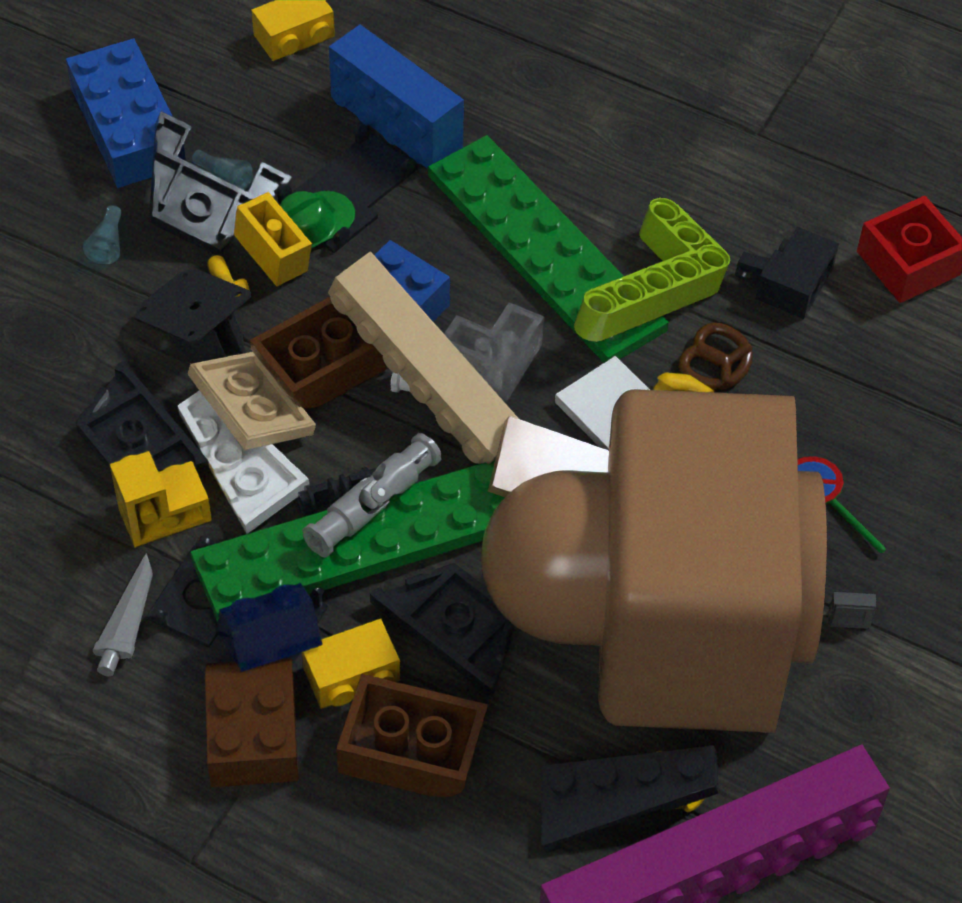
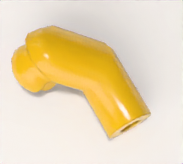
M668 372L657 377L659 381L653 387V390L714 392L713 389L691 375Z

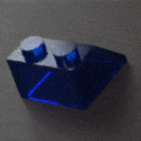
M301 583L281 585L271 593L256 598H242L233 602L231 606L219 609V634L241 672L323 645L313 601Z

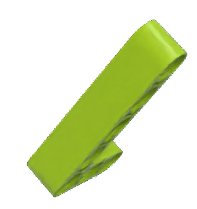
M666 198L653 199L649 204L639 235L642 241L662 262L587 291L574 324L575 331L579 336L588 341H602L712 296L720 288L730 263V256L678 204Z

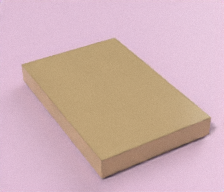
M253 352L190 364L188 376L244 450L313 435L316 426L314 421L302 407L294 403Z

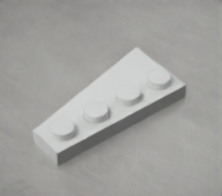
M200 390L178 405L180 417L197 447L207 458L211 472L246 534L297 498L298 492L303 491L305 485H309V479L273 444L244 450Z

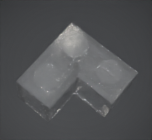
M509 302L492 329L456 315L444 335L498 396L508 400L542 346L544 316Z

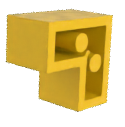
M150 451L138 455L126 456L120 461L110 464L118 508L134 547L212 521L209 498L192 461L181 465H172L158 472Z

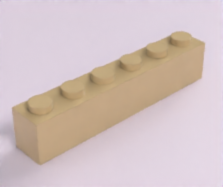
M370 251L335 277L328 291L332 304L340 313L346 314L353 321L361 338L365 342L373 344L383 355L386 366L392 372L399 373L407 382L414 398L429 407L436 415V421L445 432L452 433L460 442L467 458L474 463L481 464L486 462L490 464L496 459L505 420L508 416L519 418Z

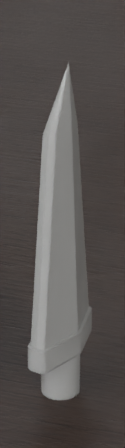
M147 553L136 569L103 633L93 648V653L102 657L97 671L104 676H112L119 659L132 658L134 653V646L153 576Z

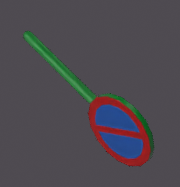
M817 456L797 459L798 471H812L821 474L825 504H830L879 553H884L886 550L885 546L836 500L841 494L844 484L842 473L838 467L829 460Z

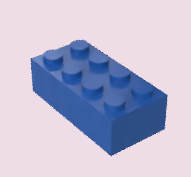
M361 24L329 46L331 97L339 106L347 108L363 124L371 126L383 135L388 143L396 145L407 153L409 157H412L417 164H421L427 169L428 166L463 148L464 99Z
M135 39L66 58L71 90L117 188L151 178L155 123L161 111L170 116L172 114ZM183 144L178 157L186 161Z

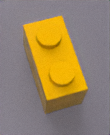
M274 0L251 9L254 36L272 61L292 55L297 51L335 37L334 11L326 0Z
M269 192L237 206L234 236L276 287L308 271L312 243Z
M381 619L301 646L303 669L321 709L331 705L342 706L352 701L361 674L394 682L400 681V659Z

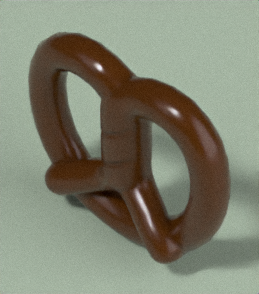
M708 323L699 328L693 338V345L681 354L678 360V368L680 374L691 375L713 390L728 389L738 384L747 375L753 360V347L733 327L722 323ZM712 334L722 335L732 340L738 348L732 353L726 354L707 345L705 339ZM694 357H699L721 369V378H708L696 373L690 367L691 360ZM740 360L736 370L731 373V366Z

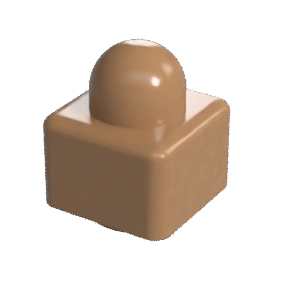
M628 390L617 399L612 411L607 472L559 470L538 475L513 489L494 510L486 526L481 549L482 573L491 599L506 619L528 635L551 643L599 646L598 701L600 710L609 723L615 726L775 733L791 663L812 664L815 660L822 628L826 582L827 526L823 480L819 472L798 471L795 397L788 395Z

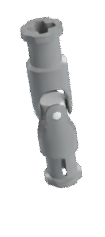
M423 433L415 435L411 439V445L401 453L392 454L377 467L370 477L361 480L328 507L327 514L316 524L309 523L303 528V537L307 545L321 557H328L333 552V546L345 536L351 537L381 512L390 502L389 498L392 495L405 492L418 481V475L428 466H435L441 461V451L437 444ZM361 505L367 506L371 508V510L368 513H366L362 509Z

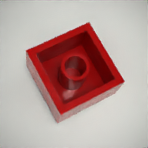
M925 195L863 223L857 253L899 303L962 274V236Z

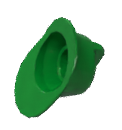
M297 191L288 195L280 204L312 243L311 249L332 239L333 235L343 226L349 229L355 220V208L352 201L345 195L334 191H319L316 193Z

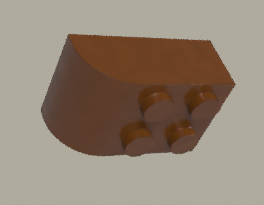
M330 297L249 340L252 352L294 403L302 408L308 409L321 406L388 369L383 360V355L373 344H369L361 338L357 331V326L346 314L340 313L334 307Z
M292 657L206 663L207 765L211 788L299 781Z
M361 674L336 748L338 773L428 796L449 797L457 795L465 788L488 711V704Z

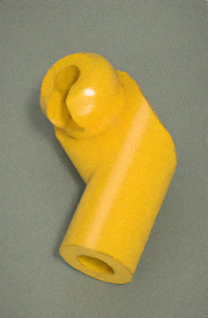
M215 255L208 260L207 267L210 275L249 290L247 280L241 278L233 281L226 261L222 256Z

